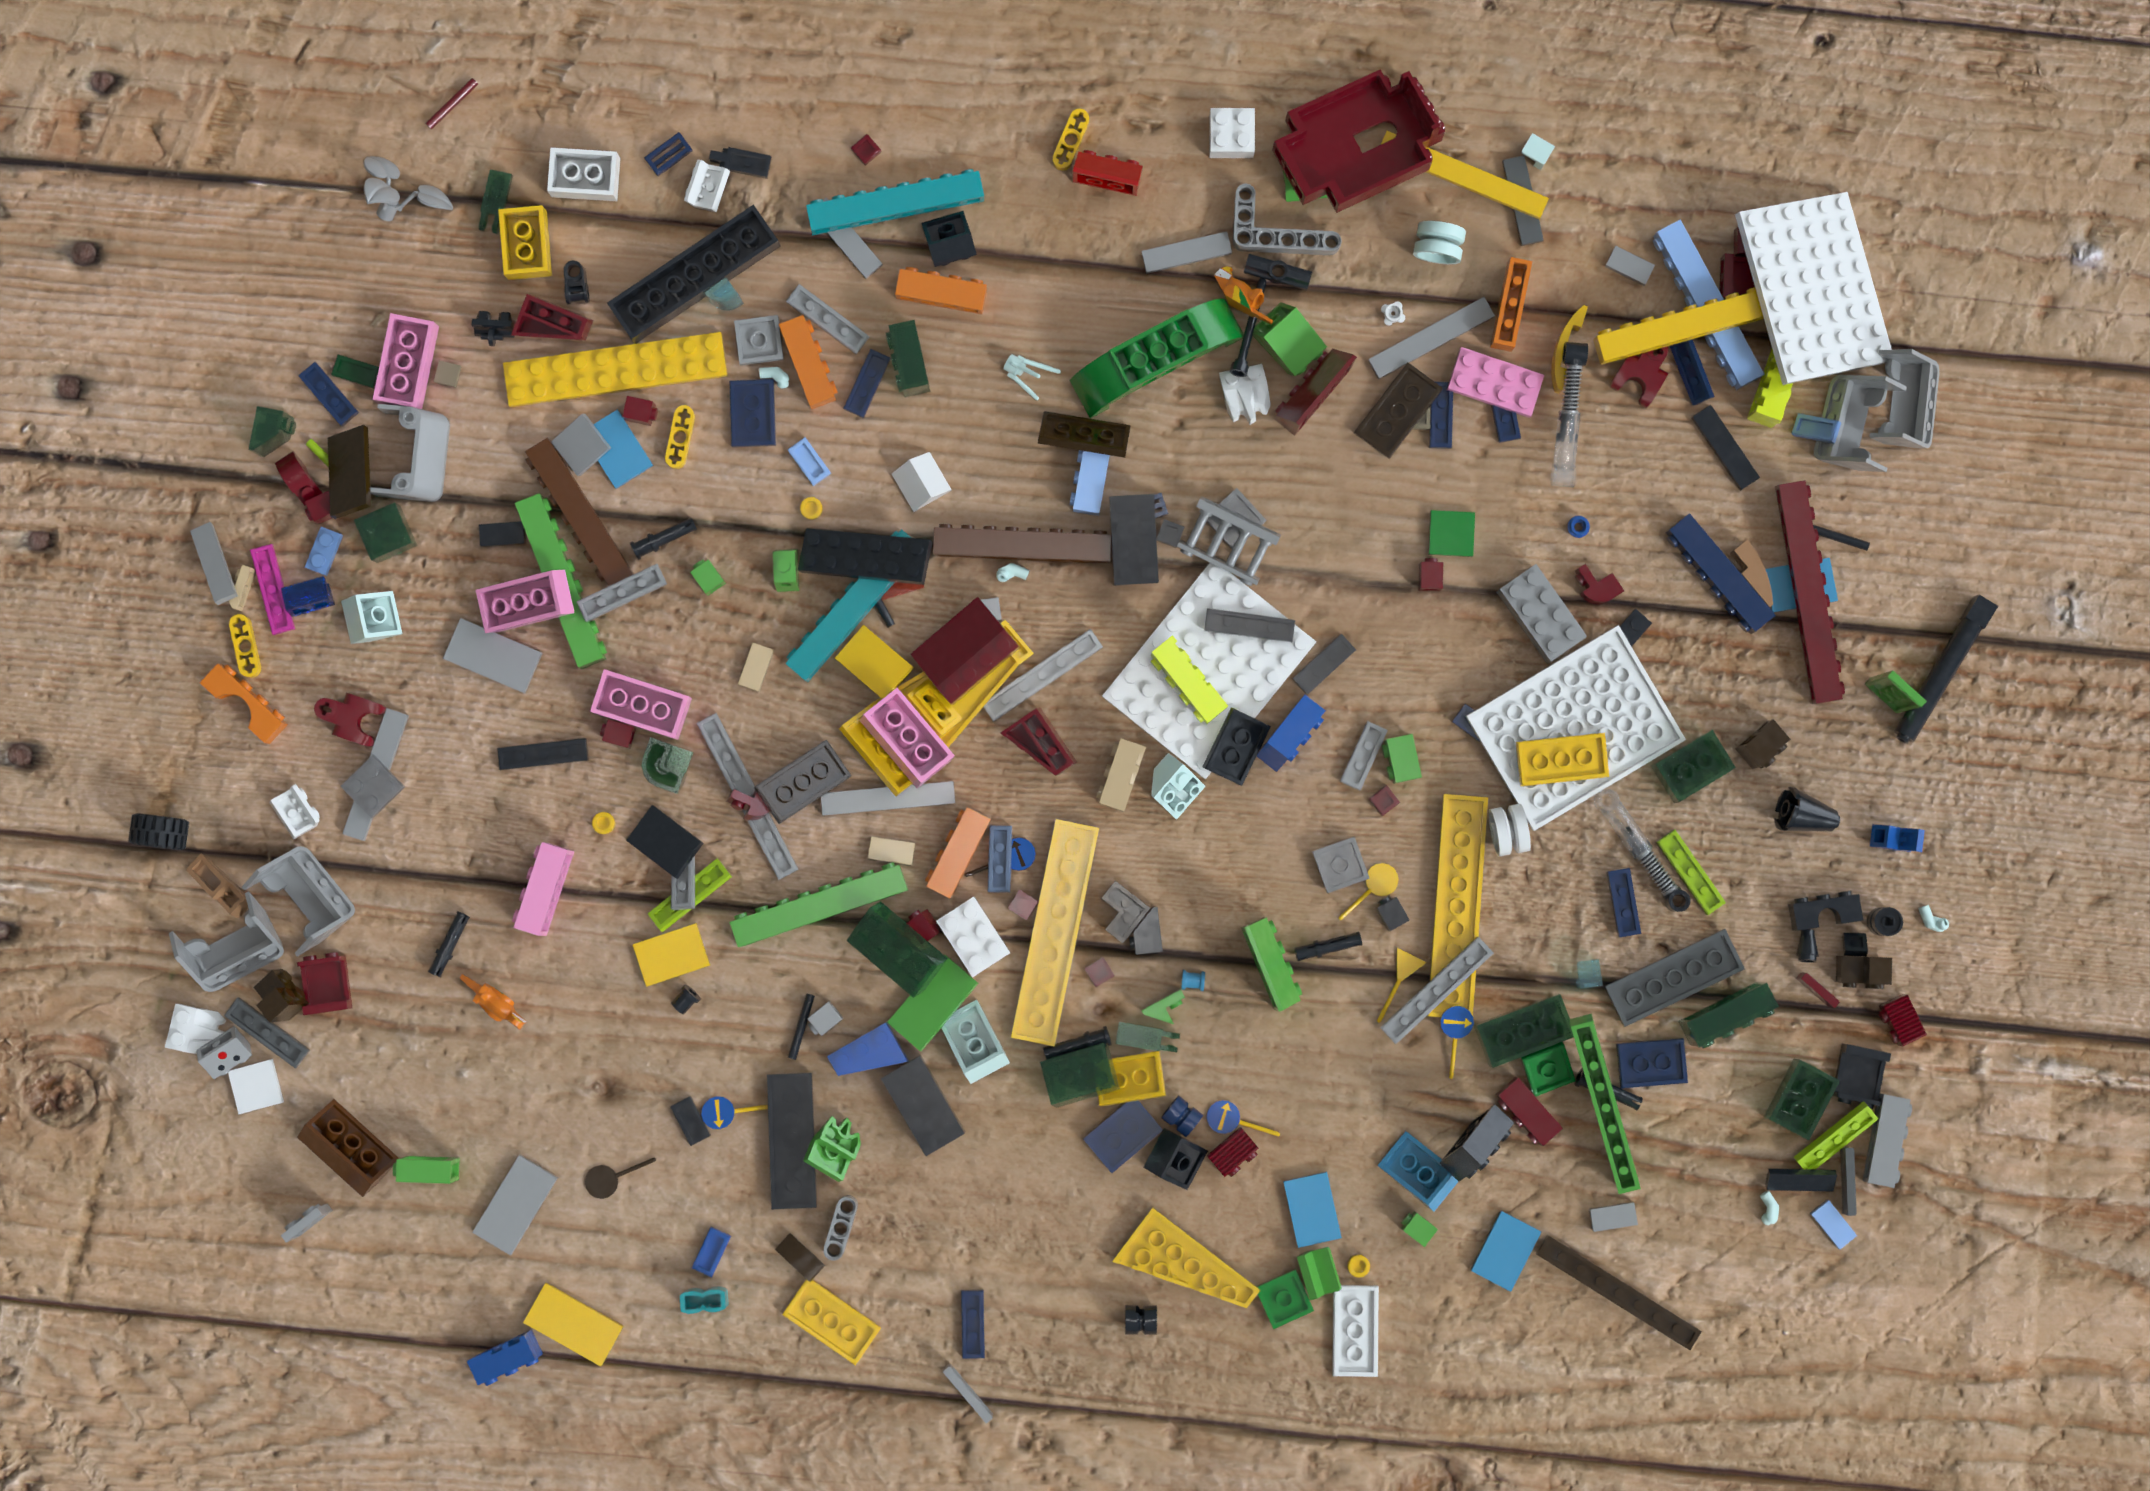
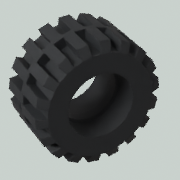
M136 813L131 817L128 842L134 845L183 850L186 849L189 822L180 818Z

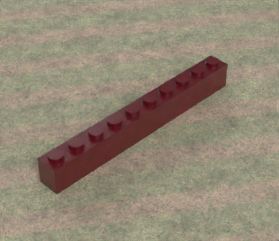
M1805 480L1775 486L1796 604L1812 704L1842 700V695L1845 694L1844 683L1840 682L1838 674L1841 673V664L1839 660H1836L1837 641L1836 638H1832L1831 633L1834 623L1832 616L1828 615L1827 607H1830V600L1828 594L1824 592L1826 577L1820 568V564L1823 561L1820 550L1817 551L1816 542L1819 541L1817 529L1813 528L1812 520H1815L1814 508L1810 507L1809 504L1811 489L1809 485H1806Z

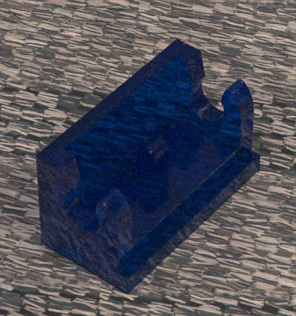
M324 576L281 588L285 609L292 617L335 605L330 584H327Z

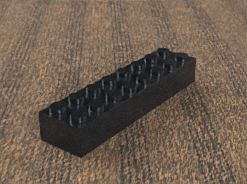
M753 204L607 302V304L631 340L636 344L781 247V245Z

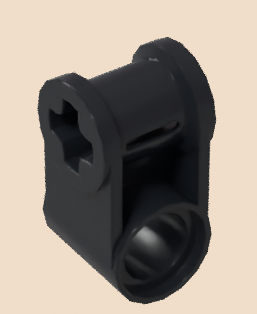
M574 260L568 261L563 268L567 305L578 301L589 303L590 294L586 270L579 262ZM573 267L580 268V273L576 277L570 276V270Z

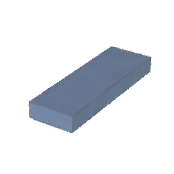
M990 825L988 893H1011L1012 826Z

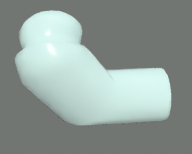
M780 367L759 368L760 379L773 378L781 389L789 386V376Z
M1009 563L998 569L996 577L1000 582H1006L1014 576L1026 580L1030 570L1014 563Z
M1929 905L1918 908L1925 927L1936 932H1943L1948 929V920L1933 916Z
M1768 1190L1760 1195V1198L1767 1207L1766 1213L1763 1214L1761 1220L1767 1226L1775 1224L1778 1221L1779 1205Z

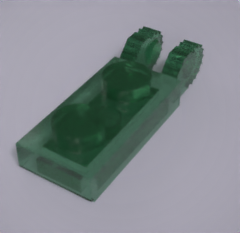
M490 169L480 210L479 230L485 231L488 215L495 216L492 224V233H499L498 209L506 208L513 178L512 174Z
M1119 1022L1115 1044L1177 1053L1178 1047L1161 1045L1162 1036L1179 1039L1180 1034L1163 1031L1160 1028Z

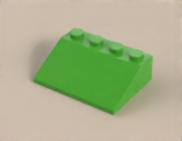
M1266 917L1241 927L1274 1010L1280 1012L1301 1001L1299 996L1302 995V991L1298 982L1293 983L1291 975L1294 972L1290 962L1285 963L1282 954L1285 953L1281 941L1277 942L1274 933H1277L1273 921H1268Z

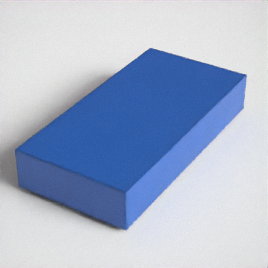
M711 1226L693 1263L692 1269L712 1278L731 1235Z

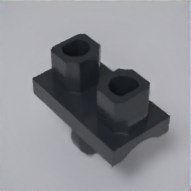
M479 311L477 318L472 319L471 325L474 327L475 336H481V340H488L489 346L494 347L496 340L503 341L504 337H515L511 335L514 326L511 313L501 312L499 313L498 320H491L490 312Z

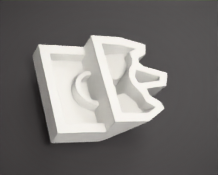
M1262 364L1249 366L1246 377L1234 376L1230 373V370L1219 373L1227 413L1233 422L1239 420L1240 415H1244L1251 425L1256 422L1257 411L1267 415L1271 403Z
M175 1004L165 1048L197 1054V1049L224 1033V1031L218 1028L220 1025L225 1024L226 1019L216 1011Z

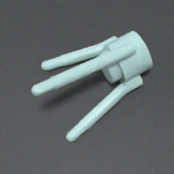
M1011 354L1004 365V370L1008 372L1007 376L1019 384L1035 400H1038L1039 397L1016 375L1021 376L1023 372H1026L1036 378H1040V374L1027 368L1026 364L1057 374L1061 371L1051 366L1025 359L1020 355L1017 357Z

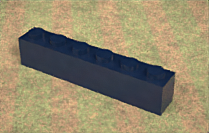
M1690 513L1665 532L1668 536V542L1674 548L1678 547L1682 552L1681 557L1687 564L1694 566L1698 578L1703 582L1706 581L1711 587V593L1717 599L1721 598L1725 603L1724 608L1730 615L1737 617L1739 620L1738 624L1743 631L1750 634L1755 633L1775 616L1774 612Z

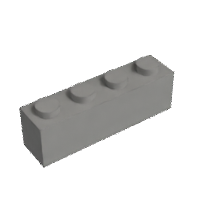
M1880 1094L1879 1101L1881 1106L1876 1105L1875 1115L1879 1119L1872 1125L1862 1181L1895 1188V1183L1897 1184L1900 1179L1898 1166L1899 1161H1902L1904 1157L1902 1144L1903 1139H1906L1908 1135L1906 1122L1907 1117L1911 1116L1912 1104H1910V1099Z

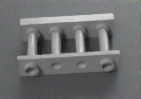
M1201 497L1196 506L1200 508V516L1187 542L1179 541L1177 547L1181 548L1180 552L1190 557L1194 554L1241 577L1240 581L1247 585H1257L1260 580L1259 577L1255 576L1258 566L1268 546L1272 544L1277 545L1281 534L1207 498ZM1214 515L1220 518L1219 522L1221 523L1207 552L1195 547V544L1208 517ZM1233 524L1240 528L1239 531L1241 533L1227 561L1216 557L1215 554L1228 527H1231ZM1253 534L1260 538V544L1247 571H1244L1234 565L1248 536L1251 537Z

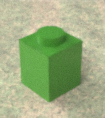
M709 559L696 563L693 566L694 570L690 572L707 596L726 584Z
M1415 1211L1412 1214L1408 1213L1401 1222L1403 1224L1401 1229L1423 1247L1427 1245L1438 1230Z

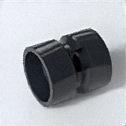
M1891 907L1875 908L1867 917V927L1873 934L1878 936L1896 935L1900 932L1904 923L1901 913Z
M1125 1305V1335H1138L1140 1331L1144 1335H1157V1305H1144L1142 1309L1138 1305Z

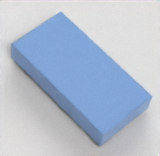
M806 437L788 449V452L813 486L831 474Z
M1826 1200L1810 1213L1838 1249L1843 1248L1857 1236L1829 1200Z

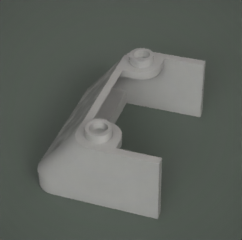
M1913 349L1879 350V355L1888 359L1885 365L1886 374L1891 379L1907 386L1906 391H1893L1889 422H1884L1879 427L1878 433H1870L1869 437L1887 445L1929 448L1933 437L1939 382L1938 363Z
M1838 375L1834 377L1829 385L1822 418L1838 420L1841 422L1835 444L1816 440L1814 456L1825 463L1858 471L1887 472V467L1871 460V454L1868 450L1859 448L1869 407L1880 406L1885 401L1888 390L1906 391L1907 386L1887 376Z
M378 404L377 408L383 413L399 415L400 424L406 429L415 430L411 473L395 475L392 479L391 489L370 487L371 494L376 497L428 502L439 500L443 494L450 433L448 418L440 413L414 407Z
M301 846L258 868L242 886V889L246 890L261 882L271 892H278L284 889L308 918L310 923L303 929L306 941L295 952L297 957L325 940L355 913L352 902L310 850Z
M249 891L245 893L249 908L244 914L247 926L208 945L203 939H192L183 943L173 931L169 933L174 958L205 991H217L277 960L284 953L282 942L266 911Z

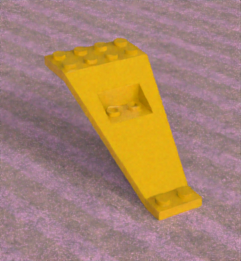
M1006 620L1001 624L1021 648L954 705L947 701L924 671L897 687L948 748L1012 672L1034 654ZM879 698L844 723L839 730L891 792L898 796L913 783L860 722L863 714L882 700V698Z

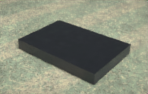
M1231 707L1202 767L1242 786L1271 726Z
M654 805L649 808L626 840L676 879L679 878L704 844Z

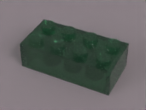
M881 901L868 909L846 940L913 998L927 988L948 959Z
M1755 982L1679 1020L1678 1023L1689 1044L1704 1049L1713 1045L1716 1038L1722 1037L1724 1039L1733 1035L1736 1028H1746L1753 1025L1756 1018H1766L1775 1013L1774 1009L1778 1008L1779 1005L1767 982Z
M1557 993L1474 1024L1488 1065L1492 1068L1574 1037L1561 994Z

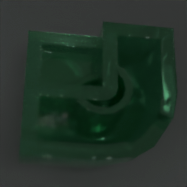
M650 737L642 759L641 767L643 774L649 783L678 794L687 776L686 773L694 753Z

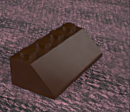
M335 1099L310 1119L297 1136L303 1144L362 1197L379 1183L393 1167V1164L397 1163V1159H399L398 1156Z

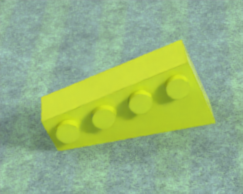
M1773 349L1770 351L1763 371L1764 375L1761 377L1747 416L1748 420L1770 428L1780 424L1793 385V383L1782 385Z
M1172 635L1151 652L1153 659L1150 662L1157 671L1163 670L1167 675L1164 679L1172 689L1176 686L1181 692L1178 696L1186 706L1190 704L1195 709L1193 714L1200 723L1204 721L1208 724L1223 712L1228 705L1211 683L1206 682V678L1196 665H1192L1186 651L1181 647L1178 648L1175 644L1177 640Z

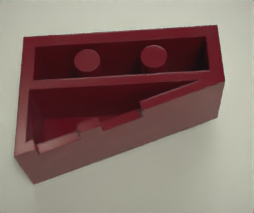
M526 294L511 335L586 341L593 320L534 295Z
M1040 707L1034 709L1000 733L1055 776L1060 775L1077 763Z

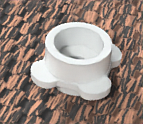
M1397 301L1390 305L1384 304L1381 307V312L1385 316L1384 323L1387 326L1395 322H1404L1405 315L1403 314L1402 303Z

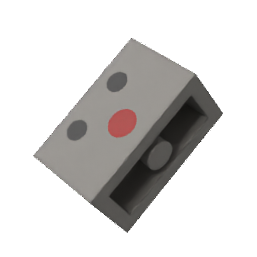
M235 1026L196 1050L198 1062L213 1079L227 1074L231 1068L239 1063L246 1062L252 1056L250 1043Z

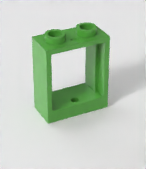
M405 1156L397 1159V1163L393 1164V1176H396V1182L450 1184L459 1180L460 1158Z

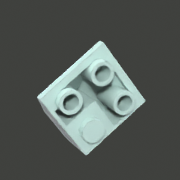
M1168 753L1154 768L1151 796L1177 819L1205 788V785L1183 763Z

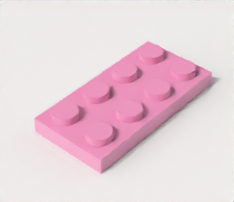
M1461 347L1447 390L1530 418L1544 375Z

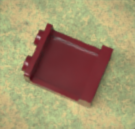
M1725 253L1720 258L1719 291L1724 300H1726L1725 296L1733 293H1739V296L1747 294V290L1755 287L1747 257H1734V254Z
M338 952L326 953L325 958L317 959L316 955L303 957V961L297 962V967L301 969L305 999L309 1002L308 1005L302 1007L303 1015L353 1009L346 956H339Z

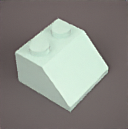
M393 591L358 594L341 601L351 644L371 642L402 634Z

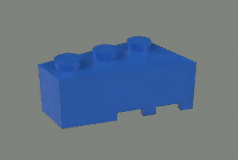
M887 1022L827 1056L838 1076L909 1061Z

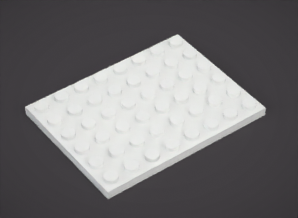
M1848 192L1746 210L1735 214L1782 385L1888 362L1887 358L1879 355V350L1892 349Z
M1212 563L1208 564L1102 695L1104 699L1204 779L1209 776L1211 771L1202 766L1231 707L1255 718L1316 643L1314 639L1296 625L1294 626L1292 643L1204 631L1207 608L1288 619L1229 571ZM1172 635L1177 640L1175 644L1178 648L1181 647L1186 651L1192 665H1196L1206 678V682L1211 683L1228 705L1223 712L1208 724L1204 721L1200 723L1193 714L1195 709L1190 704L1186 706L1178 696L1181 692L1176 686L1172 689L1164 679L1167 675L1163 670L1157 671L1150 662L1153 659L1151 652Z
M1619 625L1465 716L1517 804H1522L1527 822L1533 831L1686 740ZM1605 733L1609 777L1520 786L1515 742Z

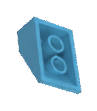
M1406 1131L1378 1164V1167L1433 1212L1458 1183L1440 1164L1442 1159Z

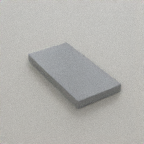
M460 618L443 659L522 693H526L543 653L495 632L485 633L483 627Z
M519 1155L472 1233L511 1256L558 1177Z

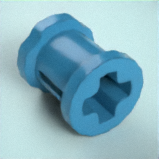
M1182 971V990H1185V988H1197L1200 991H1204V971L1201 973Z

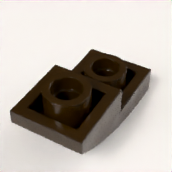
M791 1233L775 1249L809 1282L825 1266Z

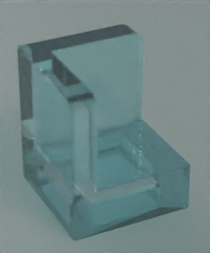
M1599 959L1577 962V988L1603 986Z

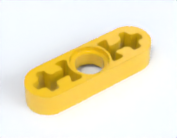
M1084 109L1072 111L1053 154V165L1058 170L1064 171L1071 167L1089 125V114ZM1079 115H1082L1085 122H1080L1077 131L1074 129L1076 125L1074 117L1078 118ZM1069 134H1074L1078 140L1076 144L1068 145L1065 142V137ZM1061 146L1069 150L1066 155L1068 162H1063L1062 165L1059 164V159H1057V157H1062L1064 149H1061Z
M687 405L679 406L674 412L665 455V461L672 469L682 468L686 463L695 413ZM684 410H687L688 415H690V418H686L684 423L685 426H689L688 429L676 427L677 424H682V418L679 414H683ZM679 431L686 434V440L683 443H677L674 440V435ZM672 445L684 448V451L679 449L678 456L681 458V461H677L676 464H673V461L670 459L676 453V449L672 448Z
M234 615L229 621V627L238 668L243 676L254 678L261 672V663L252 622L245 615ZM239 619L246 623V625L242 626L243 633H248L249 636L237 638V635H242L241 629L235 627V624L239 623ZM243 640H248L251 643V648L247 652L240 650V643ZM253 654V658L249 657V661L255 665V668L250 673V671L245 670V667L248 666V660L242 659V656H251Z

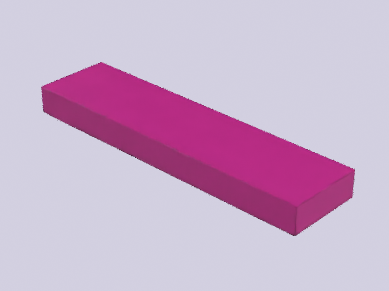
M273 544L251 549L250 552L272 635L295 630Z

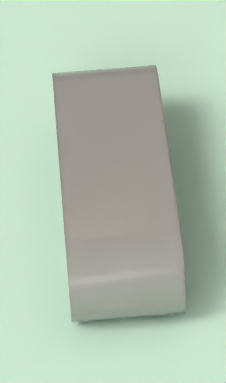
M851 1195L843 1196L836 1205L823 1251L825 1257L829 1260H838L845 1252L858 1209V1202ZM845 1200L851 1201L853 1210L850 1212L844 1211L841 1206L842 1202ZM838 1222L845 1223L847 1231L842 1234L838 1233L835 1230V1224ZM830 1244H837L840 1247L838 1255H832L829 1252Z

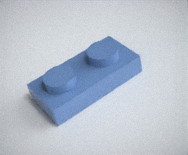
M320 527L305 568L327 576L343 535Z

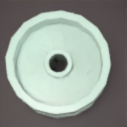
M1419 222L1416 236L1421 240L1415 242L1413 255L1427 262L1458 264L1461 262L1463 252L1458 245L1464 243L1466 230L1458 225L1446 222Z

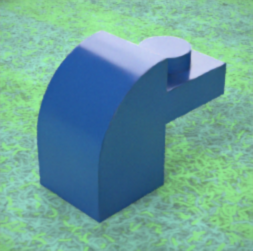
M1872 824L1870 847L1903 852H1922L1925 830Z

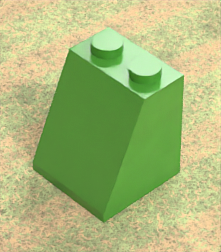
M1282 302L1266 315L1273 320L1272 325L1262 320L1255 325L1253 337L1288 374L1293 376L1302 374L1307 369V365L1312 360H1317L1323 354V350L1327 348L1326 344L1299 310Z

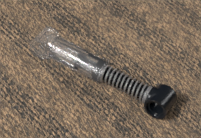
M1564 343L1562 362L1566 364L1565 369L1567 371L1565 373L1567 375H1565L1566 379H1564L1566 381L1564 385L1566 386L1563 387L1565 395H1562L1564 397L1562 405L1564 406L1561 407L1563 410L1558 412L1554 464L1552 465L1550 479L1551 486L1573 488L1575 485V464L1581 414L1577 410L1579 407L1577 406L1579 404L1577 400H1579L1578 396L1580 394L1578 392H1580L1579 388H1581L1579 386L1581 384L1579 382L1581 380L1580 376H1582L1580 372H1582V367L1586 366L1588 359V343Z
M1604 789L1598 792L1594 797L1595 807L1602 812L1633 858L1642 861L1640 864H1644L1643 867H1646L1647 873L1651 874L1650 877H1653L1654 883H1657V887H1660L1659 890H1662L1661 893L1665 906L1673 912L1687 910L1691 903L1689 894L1683 891L1680 886H1677L1675 881H1672V878H1669L1670 875H1667L1668 871L1662 868L1661 862H1658L1656 855H1653L1654 852H1651L1653 846L1619 800L1618 794L1612 789ZM1604 794L1609 795L1612 799L1611 805L1608 807L1602 803V796ZM1675 895H1679L1682 898V904L1679 907L1673 904V897Z

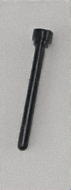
M1260 278L1256 289H1262L1263 293L1267 283L1266 279ZM1248 317L1238 358L1232 362L1230 373L1234 376H1247L1249 366L1246 359L1257 321L1256 317Z

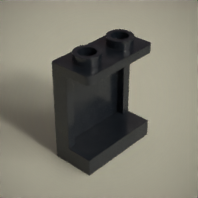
M1842 1043L1832 1096L1838 1097V1102L1851 1104L1852 1100L1858 1101L1860 1104L1864 1101L1870 1109H1873L1874 1105L1881 1106L1879 1095L1886 1062H1890L1891 1053Z

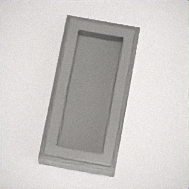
M1618 246L1614 247L1605 265L1606 268L1643 286L1646 285L1655 266Z
M1634 1202L1589 1209L1593 1232L1638 1225Z

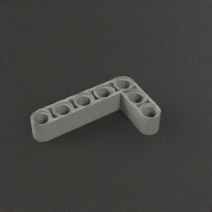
M1247 183L1241 184L1237 188L1234 200L1233 245L1237 250L1329 256L1338 252L1342 240L1340 235L1334 231L1254 227L1255 189ZM1246 191L1251 195V198L1243 200L1239 194ZM1246 213L1249 215L1250 220L1242 222L1239 220L1238 215ZM1239 235H1246L1249 241L1242 244L1237 240V237ZM1261 236H1268L1271 242L1264 245L1259 241V238ZM1289 237L1292 239L1293 244L1286 246L1281 242V239ZM1311 238L1315 245L1308 247L1303 243V240ZM1333 239L1337 246L1329 248L1325 241Z

